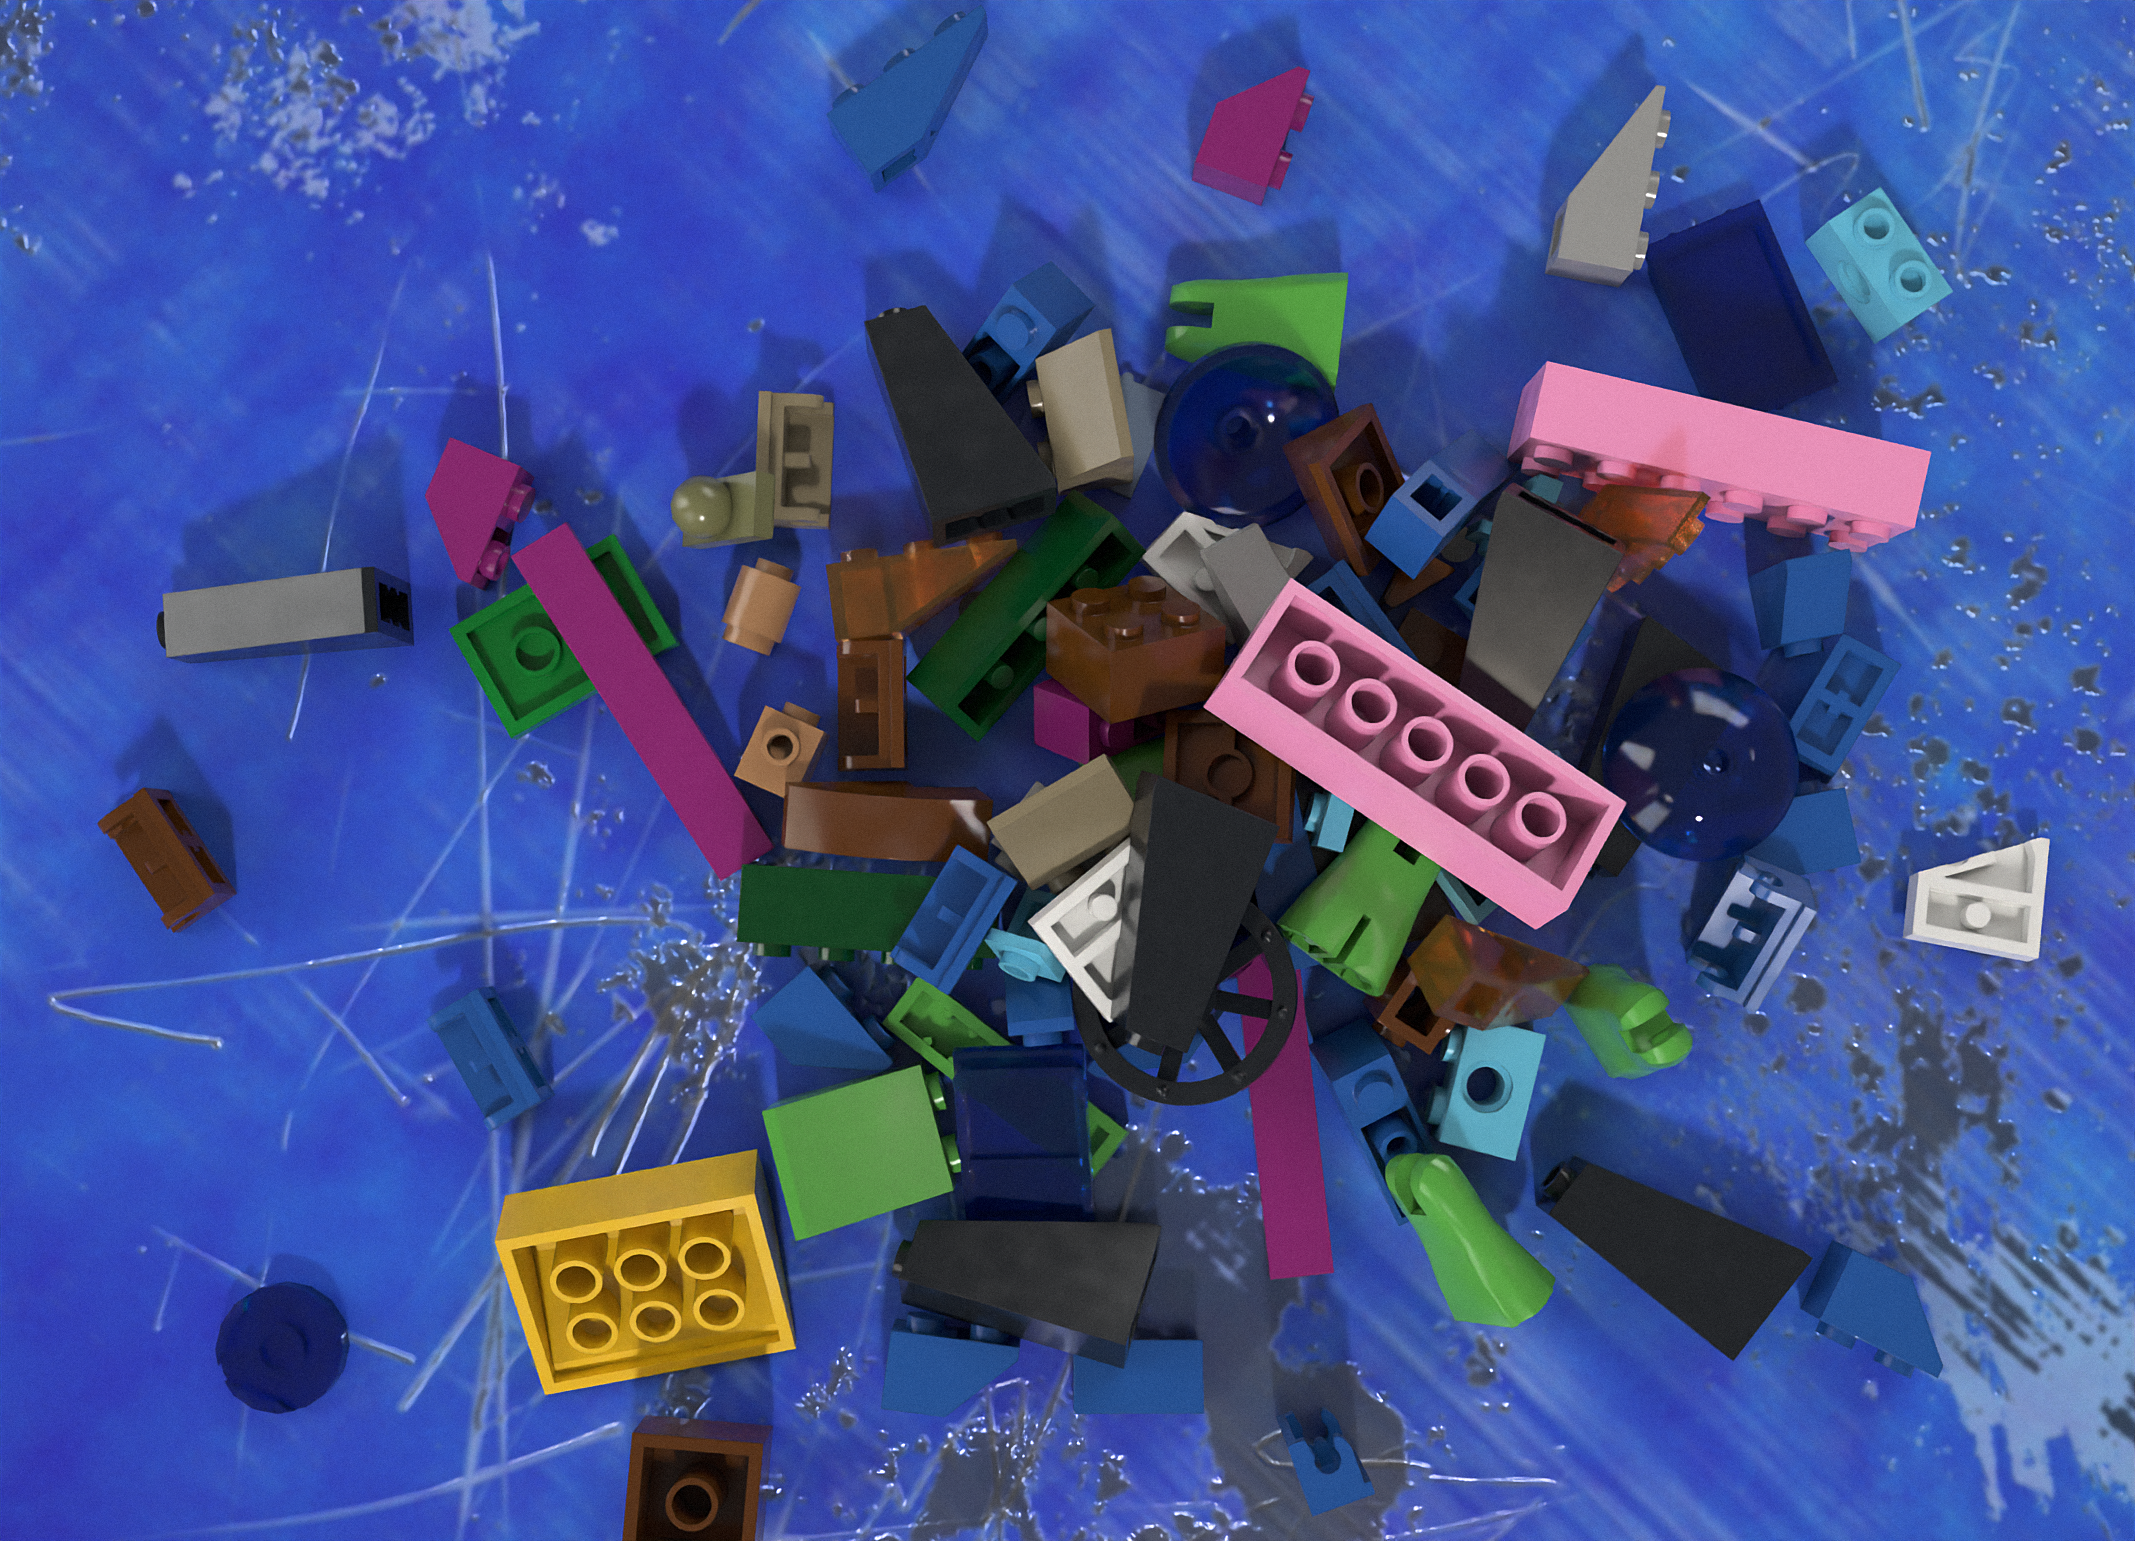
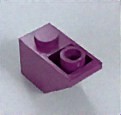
M1298 66L1218 102L1195 160L1192 181L1262 206L1268 187L1280 191L1293 154L1283 151L1290 129L1302 133L1315 96L1304 92L1310 70Z
M450 437L425 497L458 579L486 592L490 580L497 581L507 566L511 548L506 543L515 522L522 523L532 508L535 488L531 487L535 477L519 465Z
M1054 678L1033 686L1035 744L1085 765L1102 754L1112 757L1165 732L1167 710L1109 724Z

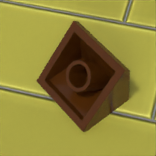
M1372 403L1360 405L1282 446L1330 556L1337 562L1344 559L1357 577L1368 576L1384 557L1364 537L1391 496L1405 483Z

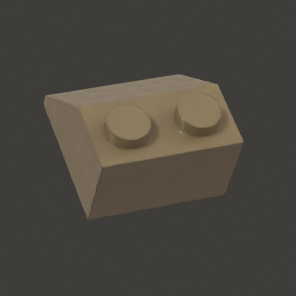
M1111 328L1098 330L1035 359L1038 379L1026 381L1032 419L1045 417L1049 440L1037 442L1039 457L1053 474L1054 478H1056L1058 495H1068L1072 489L1080 493L1133 483L1134 453Z
M1102 754L986 823L1032 891L1047 884L1052 894H1055L1073 884L1086 873L1081 865L1083 862L1102 851L1107 856L1127 838L1131 837L1135 798L1112 758Z

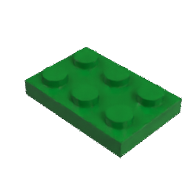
M612 534L587 548L586 551L654 657L657 659L680 645L679 641L619 538ZM528 583L449 628L451 635L512 739L518 740L598 693Z

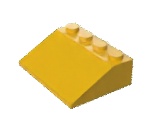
M757 1149L505 1195L495 1244L545 1395L796 1349V1337L772 1203Z

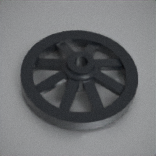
M1249 901L1241 924L1252 935L1228 952L1198 1026V1030L1224 1071L1220 1075L1201 1081L1178 1082L1185 1053L1166 1046L1164 1049L1157 1077L1139 1069L1119 1051L1120 1048L1128 1044L1124 1041L1128 1030L1118 1025L1107 1032L1101 1013L1073 980L1072 1000L1078 1030L1090 1055L1111 1079L1133 1094L1147 1100L1175 1106H1195L1221 1101L1236 1095L1260 1079L1271 1068L1284 1049L1293 1028L1298 1003V985L1293 959L1286 942L1272 921L1257 906ZM1264 953L1272 977L1273 1000L1221 990V983ZM1217 1010L1268 1020L1260 1040L1243 1060L1240 1059L1216 1020L1214 1014Z

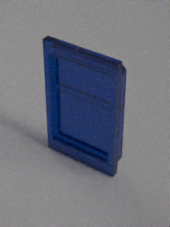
M1760 199L1736 209H1728L1724 214L1678 233L1672 232L1667 237L1648 244L1645 256L1648 264V276L1700 397L1767 413L1772 410L1779 411L1789 403L1839 382Z
M1083 1043L1025 1047L1024 1045L954 1047L952 1052L954 1066L953 1089L966 1220L1097 1222Z

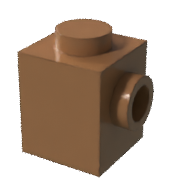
M787 701L782 712L765 705L734 776L783 798L785 795V782H810L830 738L829 734L816 728L821 717Z

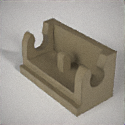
M759 391L756 471L775 474L774 528L830 529L835 405L832 402H824V396Z

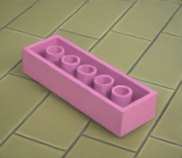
M1547 361L1522 389L1506 458L1511 462L1522 464L1521 472L1531 477L1541 473L1558 479L1560 473L1583 479L1582 486L1594 492L1619 494L1621 488L1645 493L1644 502L1657 507L1679 509L1682 507V503L1706 508L1705 516L1713 520L1727 523H1742L1744 517L1767 522L1766 530L1776 535L1802 538L1805 537L1806 532L1829 537L1828 545L1839 550L1850 548V552H1866L1867 547L1878 543H1887L1890 538L1915 528L1931 452Z
M1292 578L1289 579L1267 608L1203 706L1535 930L1568 910L1627 802Z

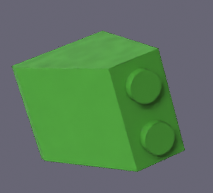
M924 1060L779 1099L762 1111L796 1241L954 1190L957 1183L954 1173L964 1171L963 1159L955 1133L944 1136L938 1111L948 1109L940 1074L938 1071L928 1074Z

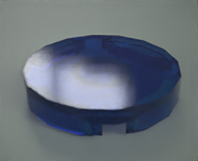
M286 1281L260 1287L235 1303L220 1325L215 1351L218 1366L222 1364L223 1373L227 1378L224 1382L233 1396L252 1409L282 1414L305 1408L331 1391L345 1370L350 1343L346 1321L330 1298L312 1286Z

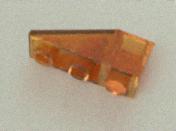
M1606 484L1586 502L1577 516L1631 544L1606 588L1614 593L1630 580L1639 585L1654 568L1659 571L1675 553L1679 556L1683 554L1705 526L1697 516L1711 497L1701 491Z
M993 531L965 539V546L943 549L941 547L933 548L931 540H923L904 544L902 546L903 554L878 557V551L874 548L856 549L840 553V563L826 564L836 641L840 644V642L877 641L905 638L1000 571L1018 551L1016 539L1003 540L1002 532Z
M1447 914L1407 959L1434 1015L1480 1031L1552 1016L1574 992L1577 985L1591 973L1585 965Z

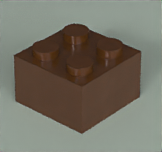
M1137 576L1130 579L1126 585L1104 590L1098 588L1079 589L1074 591L1071 597L1047 602L1046 672L1109 724L1206 701L1224 676L1226 625L1203 610L1199 604L1189 600L1169 586L1165 580L1155 576Z
M646 1415L632 1432L622 1541H763L773 1426Z

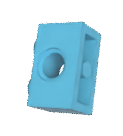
M1881 187L1829 220L1804 242L1874 344L1953 292Z
M1460 1012L1458 1024L1453 1027L1442 1041L1440 1060L1448 1062L1442 1087L1436 1085L1432 1087L1426 1105L1425 1123L1433 1124L1430 1135L1439 1142L1515 1161L1546 1035ZM1480 1067H1489L1495 1075V1089L1487 1099L1473 1101L1469 1097L1466 1088L1468 1077L1474 1070Z

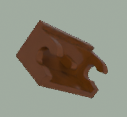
M903 639L840 642V645H836L838 667V771H909L907 680L905 679L907 676V645Z
M143 787L133 794L132 798L98 821L97 825L104 835L108 834L110 839L115 840L164 915L160 919L167 930L171 929L173 933H180L236 895L237 892L170 792L163 789Z

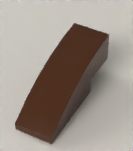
M908 781L785 782L781 845L790 849L863 858L947 862L958 844L988 862L991 829L986 822L992 819L993 800L976 787H914Z

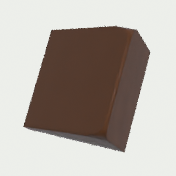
M1434 558L1413 580L1397 566L1377 605L1386 615L1442 582L1453 574L1455 569Z

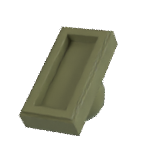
M753 471L717 479L711 476L698 475L685 480L674 490L670 503L672 519L683 532L682 547L707 549L772 539L774 531L775 474Z

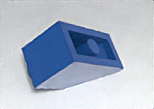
M1850 548L1784 560L1748 577L1762 651L1783 647L1785 658L1824 651L1822 640L1844 633L1852 568Z

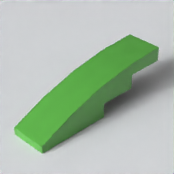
M919 977L914 980L882 1022V1025L976 1100L988 1105L1034 1143L1042 1145L1088 1183L1094 1181L1130 1133V1131L954 996L951 994L946 995Z

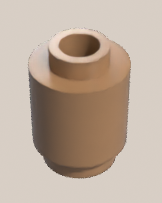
M758 558L755 568L742 565L721 622L727 624L722 639L770 656L774 643L781 644L802 588L790 582L794 571L762 558Z

